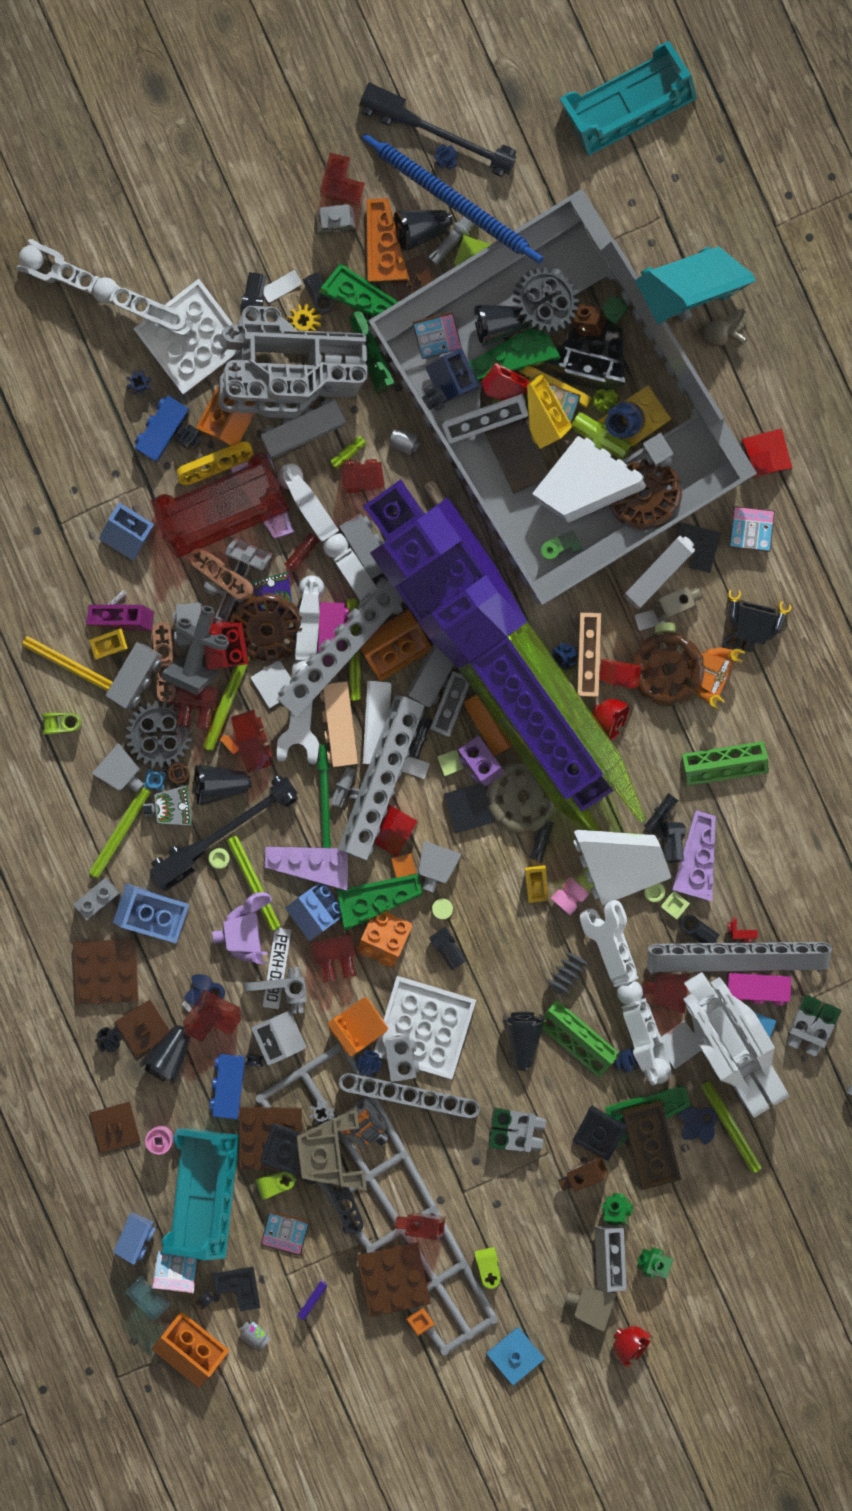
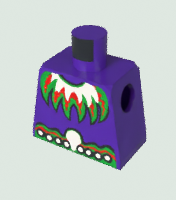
M288 571L250 582L256 597L263 596V593H270L284 597L283 600L288 603L292 602ZM261 604L262 609H266L265 604ZM278 607L277 610H279L282 614L284 612V609Z

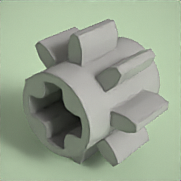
M318 1100L317 1107L310 1106L314 1113L310 1114L309 1118L314 1117L316 1119L315 1125L319 1121L325 1123L327 1118L329 1120L333 1119L329 1114L334 1111V1108L329 1109L327 1107L329 1101L324 1105ZM325 1108L327 1116L319 1118L316 1110Z

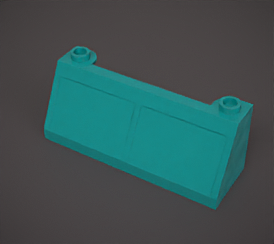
M670 41L658 45L652 53V59L580 96L578 92H568L560 98L563 111L588 156L697 99L692 76Z
M708 246L700 250L698 254L655 269L648 267L641 271L640 274L642 276L635 280L658 325L666 322L672 316H678L684 311L719 298L721 301L726 300L756 281L749 270L719 246L712 249Z
M178 1128L173 1137L176 1148L180 1149L172 1230L162 1239V1253L200 1260L225 1259L239 1134Z

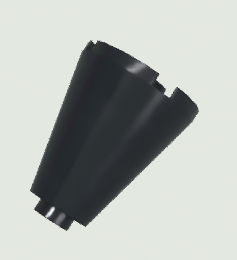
M399 210L394 212L393 217L396 230L399 232V241L403 251H409L449 231L450 226L453 225L452 216L446 210Z
M475 305L474 316L478 315L475 328L482 346H488L529 328L530 323L522 324L525 318H517L520 310H514L515 306Z
M202 764L195 765L194 781H196V787L194 791L197 805L203 806L247 793L248 788L252 786L251 776H247L246 772Z
M521 1011L511 1012V1017H507L506 1014L503 1016V1025L514 1067H517V1070L527 1071L530 1067L534 1066L544 1024V1016L542 1014L536 1017L534 1012Z
M180 1025L177 1028L172 1027L141 1060L139 1066H146L144 1069L146 1072L163 1082L165 1079L171 1080L169 1084L175 1086L191 1036L188 1035L189 1031Z

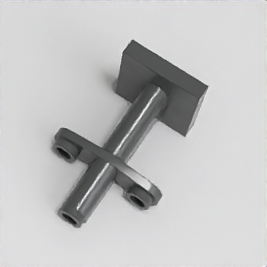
M202 606L196 627L187 618H180L176 622V631L192 639L188 655L181 654L162 672L161 677L162 680L195 695L200 694L217 677L218 670L208 669L207 665L202 664L206 646L225 650L229 644L228 638L225 635L218 634L215 636L210 634L215 615L212 607Z

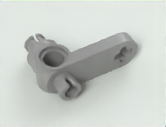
M292 967L287 968L288 978L243 983V991L285 987L286 1003L291 1004V1014L297 1013L296 1007H298L299 1013L305 1012L303 1002H307L305 977L300 976V967H294L295 973H293ZM293 982L299 983L302 988L300 993H291L289 989L290 984Z

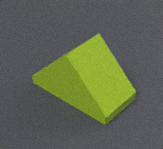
M464 235L454 267L491 244Z

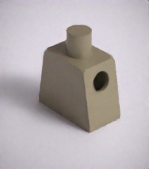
M685 587L659 598L651 603V607L660 623L694 607L695 601L702 599V594L698 587L690 591Z
M582 1286L579 1295L567 1292L564 1304L575 1307L574 1317L601 1331H605L616 1292H605L597 1288Z

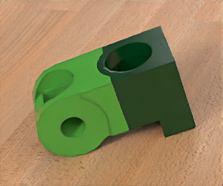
M571 530L545 542L541 547V553L544 558L553 560L560 553L570 548L573 549L574 553L582 550L574 531Z

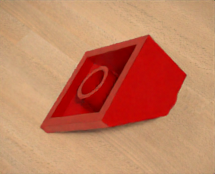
M782 428L742 439L746 456L757 473L752 479L792 469Z
M388 804L387 813L381 821L380 832L375 837L374 844L397 857L418 821Z

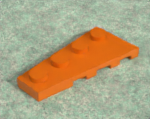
M387 198L367 199L368 282L370 283L409 280L390 202Z

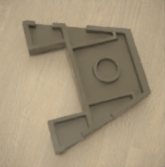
M357 1109L350 1110L297 1135L303 1179L332 1183L363 1191L367 1190L365 1170L343 1173L338 1131L359 1129Z

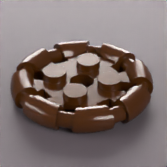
M642 459L641 462L627 464V469L630 471L644 469L645 474H642L646 485L644 489L650 490V494L642 498L639 496L641 492L639 491L625 497V501L612 503L610 509L618 521L621 523L625 522L632 529L648 530V527L663 525L673 517L672 513L675 509L679 508L682 500L679 476L670 466L661 467L659 465L656 467L654 464L650 465L646 459ZM658 472L661 473L659 477L655 475ZM670 485L671 489L666 490L665 486ZM664 501L668 503L666 509L661 507ZM630 510L634 512L632 517L628 515ZM653 514V518L646 519L645 515L650 516Z
M263 593V596L258 597L253 595L242 601L238 605V610L233 612L230 623H242L243 631H246L244 638L247 655L251 660L260 663H270L274 660L279 662L288 658L296 651L297 631H302V628H300L302 616L299 615V610L292 602L288 603L283 600L284 597L270 593ZM265 604L266 609L259 610L258 605ZM278 607L284 609V612L282 614L279 610H277ZM245 613H246L247 615H249V619H248V620H246L245 618H243V616H244ZM287 623H293L294 626L288 628ZM268 625L273 630L270 633H264L261 628ZM285 638L290 641L289 644L283 642ZM253 643L256 646H258V648L254 650L250 646ZM275 649V652L269 653L268 650Z
M663 632L662 635L654 634L639 645V651L633 656L632 664L642 666L637 689L645 698H650L653 700L652 703L657 705L673 706L676 703L683 704L697 693L696 689L703 682L704 665L702 666L701 662L702 655L696 645L691 640L687 641L684 639V636L674 632ZM660 643H665L666 648L661 649ZM679 645L684 648L682 654L676 650ZM647 652L652 654L649 660L645 658ZM688 660H693V668L689 667ZM666 663L673 666V673L671 675L664 672V665ZM643 670L648 671V678H643ZM686 678L692 681L689 686L684 683ZM654 686L660 688L658 693L652 690ZM676 688L677 695L672 696L671 690Z

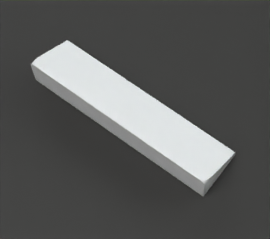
M367 682L363 764H370L390 711V682Z

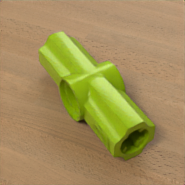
M582 412L577 415L571 424L573 430L594 442L597 449L601 450L603 448L621 460H624L632 449L633 444L608 434L605 423H598Z

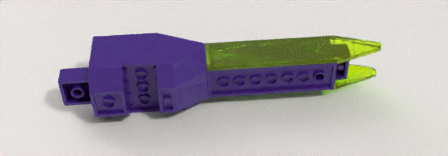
M400 479L363 505L386 538V541L370 552L371 556L417 618L418 623L429 639L460 670L552 803L582 830L601 831L588 808L615 791L641 823L646 821L623 757L532 629L495 564L448 497L424 513Z

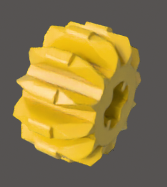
M298 304V312L294 309L290 310L294 317H286V320L292 322L290 324L299 331H317L314 327H321V323L316 322L321 318L320 315H314L316 308L308 311V304H305L304 310ZM305 317V320L309 319L306 326H302V323L298 324L301 322L300 318Z

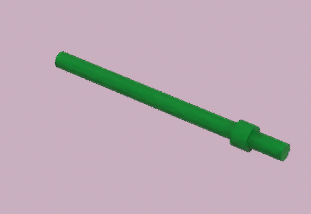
M319 745L317 770L320 771L323 848H331L328 788L330 764L327 761V745Z

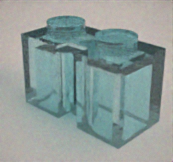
M140 1275L126 1289L125 1293L154 1322L170 1306V1303L159 1292L154 1295L150 1291L152 1285Z

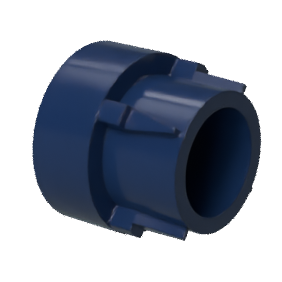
M622 402L609 410L605 421L608 434L623 439L637 435L644 427L645 415L643 410L633 402ZM623 416L627 419L628 425L623 422Z

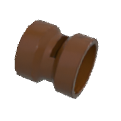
M176 763L169 768L168 776L172 782L183 784L189 779L190 770L186 765Z

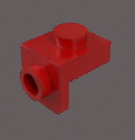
M731 918V922L727 923L728 935H731V939H741V943H753V939L758 938V930H737V918Z

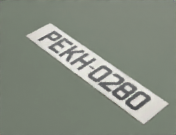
M278 928L274 931L267 980L284 979L291 929ZM282 988L265 989L263 1007L279 1009Z

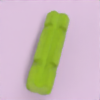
M361 436L354 439V443H350L339 453L338 457L335 456L331 460V464L336 469L343 466V462H347L358 452L359 448L362 449L366 445V441Z

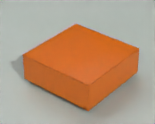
M224 735L220 739L234 755L240 751V748L228 735Z
M411 853L391 858L396 878L416 874Z
M424 1307L406 1318L417 1336L435 1325Z

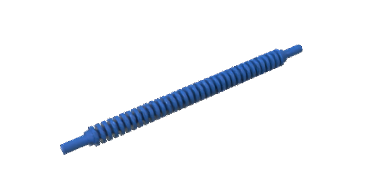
M367 133L362 136V140L375 149L379 158L486 231V233L516 254H525L538 264L543 261L544 257L531 249L526 239L502 224L489 213H486V211L469 199H466V197L426 171L388 143H380Z

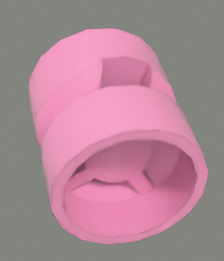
M569 877L562 885L563 890H557L551 899L571 916L578 908L577 903H582L589 893L574 879Z
M156 1126L148 1132L145 1144L147 1149L153 1154H164L172 1147L174 1136L172 1131L166 1126Z

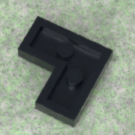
M681 522L677 538L679 536L682 538L686 536L694 544L693 548H695L690 568L710 573L721 533Z
M254 1266L213 1273L216 1294L237 1291L240 1311L261 1308Z

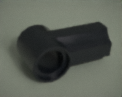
M249 272L246 291L242 296L240 312H243L248 306H263L266 275Z
M319 272L307 276L302 281L316 311L321 315L329 314L333 309L332 298L318 293L324 284ZM324 299L330 304L328 308L321 309L318 307L319 301Z
M661 822L658 834L664 840L666 862H683L682 840L686 834L684 823Z
M683 915L679 920L680 929L700 943H715L720 935L693 915ZM692 918L694 926L692 929L687 930L684 927V922L686 919Z
M446 926L428 937L437 952L441 953L451 970L466 962L464 955L456 946V941Z

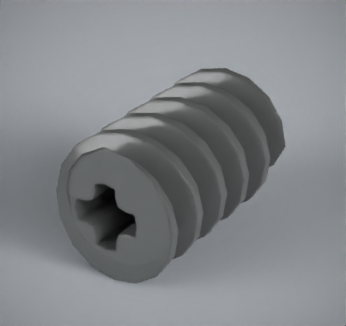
M567 952L566 956L569 960H561L564 967L556 966L559 973L552 972L551 976L554 980H546L549 987L564 998L565 996L562 992H571L568 985L575 986L572 979L580 980L577 972L585 973L582 966H590L575 953Z

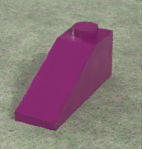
M89 605L86 625L128 631H152L154 611L144 605Z

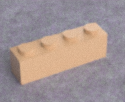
M601 613L579 614L577 697H598Z
M348 682L327 684L320 692L321 702H325L326 710H322L323 722L328 723V730L325 731L326 743H330L331 751H327L328 763H333V767L357 765L358 759Z

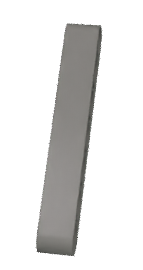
M351 1073L343 1074L338 1080L339 1088L342 1091L464 1118H474L480 1111L479 1104L472 1099ZM345 1077H351L354 1081L350 1089H346L342 1084ZM366 1081H370L374 1085L371 1093H366L363 1090V1084ZM387 1085L392 1086L394 1089L393 1096L389 1098L383 1094V1089ZM406 1090H411L414 1093V1099L410 1102H407L403 1097ZM427 1094H431L434 1097V1104L431 1106H427L424 1103V1097ZM449 1098L455 1103L454 1108L450 1111L444 1107L445 1100ZM467 1103H472L475 1107V1111L471 1115L466 1114L464 1111Z

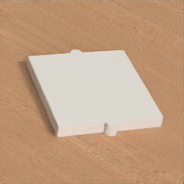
M276 661L268 667L264 666L262 671L250 677L269 708L279 703L277 700L279 696L277 694L284 685L288 686L292 682L281 661Z
M685 1020L661 1037L666 1041L670 1058L669 1062L674 1069L701 1051L696 1041L695 1032L690 1029Z

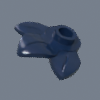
M193 975L191 979L195 987L187 992L184 999L190 1004L199 1005V1015L210 1014L214 1011L216 1003L224 999L225 989L221 984L213 983L207 975ZM213 989H217L219 991V995L217 997L212 996L211 991Z
M688 1107L679 1113L680 1119L686 1122L682 1132L684 1139L692 1140L700 1137L704 1145L711 1142L715 1135L714 1125L717 1122V1114L713 1109L702 1108L700 1110L696 1107ZM709 1114L711 1116L710 1121L705 1122L703 1116Z

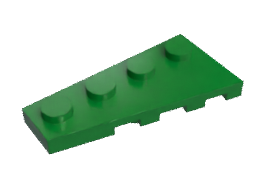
M341 263L318 292L374 317L398 303V301Z
M360 310L352 313L348 318L354 333L366 335L367 370L376 394H380L391 387L394 381L375 339L368 329V320Z
M534 326L531 330H525L468 363L480 382L495 363L511 371H519L525 367L537 366L549 360L561 359L549 335L544 334L543 329L537 333Z
M418 874L349 887L348 890H337L345 931L422 896Z
M683 1084L605 1106V1111L610 1116L624 1123L621 1110L662 1100L665 1115L668 1119L689 1107L690 1102L686 1087ZM626 1130L623 1136L621 1137L617 1147L621 1145L624 1141L628 1140Z

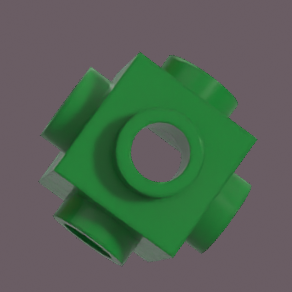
M614 1193L613 1196H606V1202H603L602 1213L605 1214L604 1221L608 1225L629 1226V1216L633 1215V1204L624 1194Z
M652 1247L651 1250L643 1248L642 1253L638 1257L636 1268L644 1271L643 1275L655 1279V1276L667 1279L673 1258L663 1254L664 1251L655 1247Z

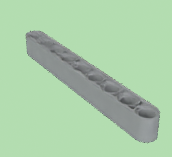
M825 942L653 944L648 947L647 968L655 972L825 970L830 967L832 947Z

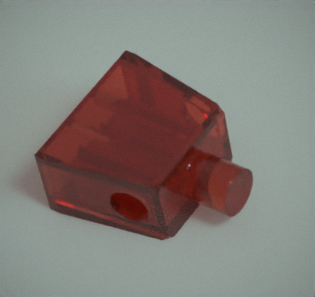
M689 973L655 974L654 983L642 981L643 994L652 995V1004L685 1013L686 1003L683 999L687 997L688 989L684 982L689 980Z
M412 1212L407 1217L397 1216L395 1228L406 1230V1236L438 1240L444 1237L446 1216ZM416 1222L420 1224V1228L416 1227Z

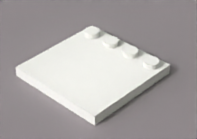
M200 279L196 280L165 304L181 312L192 321L190 333L182 336L148 320H144L134 328V331L183 395L238 353V350L226 349L227 351L224 353L226 356L221 360L220 355L224 348L219 343V337L224 327L231 326L233 323Z
M397 976L384 1017L388 1031L378 1038L374 1052L378 1053L380 1058L388 1060L385 1039L410 1035V1040H415L416 1052H413V1058L418 1060L419 1070L452 1079L476 999ZM400 1042L395 1045V1050L399 1053H404L407 1047L404 1043Z

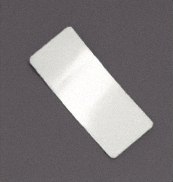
M293 270L265 286L263 294L268 302H272L300 286L302 282L296 271Z
M653 610L635 615L639 630L651 628L659 624Z
M408 756L404 760L401 769L402 772L425 779L430 764Z

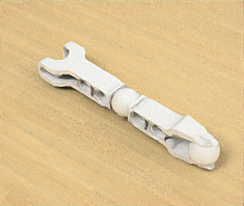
M33 239L28 240L29 245L24 247L19 253L21 265L16 268L20 272L30 274L47 283H54L55 280L63 282L93 295L100 303L118 305L120 308L176 334L184 336L192 330V321L181 312L128 289L121 288L111 278L94 277L89 272L65 262L63 255L59 252L41 245ZM44 253L55 257V264L51 266L52 271L47 275L36 271L44 264ZM71 269L73 272L72 276L69 279H65V272ZM91 278V284L88 287H83L84 279ZM127 294L128 300L125 303H120L121 295ZM142 302H146V309L142 312H139L138 305Z
M293 463L283 465L277 473L279 484L283 488L290 490L296 505L320 541L323 542L325 553L329 557L334 558V562L359 598V609L363 604L361 600L369 592L372 594L377 587H375L374 582L352 549H349V542L345 535L339 533L338 528L312 489L303 481L301 468ZM385 593L381 594L378 597V602L382 605L387 603V595ZM401 605L393 611L394 614L403 612ZM372 609L365 611L364 617L366 620L373 618Z
M314 575L306 576L299 584V593L302 597L299 615L302 616L300 626L302 631H297L295 660L297 661L292 666V676L299 669L302 671L307 666L305 662L312 654L317 655L320 618L319 599L324 595L325 585L319 577ZM316 670L308 674L310 682H313L317 677ZM302 686L295 688V696L300 697L304 694ZM313 700L298 717L290 712L289 729L279 737L277 742V760L279 762L286 760L290 746L299 743L307 749L308 762L316 764L319 741L310 730Z
M613 900L608 902L604 907L605 921L600 918L596 910L585 909L580 914V921L584 933L590 939L597 942L609 977L614 984L613 986H618L617 997L624 1004L621 1008L623 1009V1016L635 1048L633 1054L651 1085L663 1084L671 1077L667 1044L659 1034L646 998L641 999L643 996L641 985L635 981L638 979L637 971L623 933L627 923L624 909L619 901Z

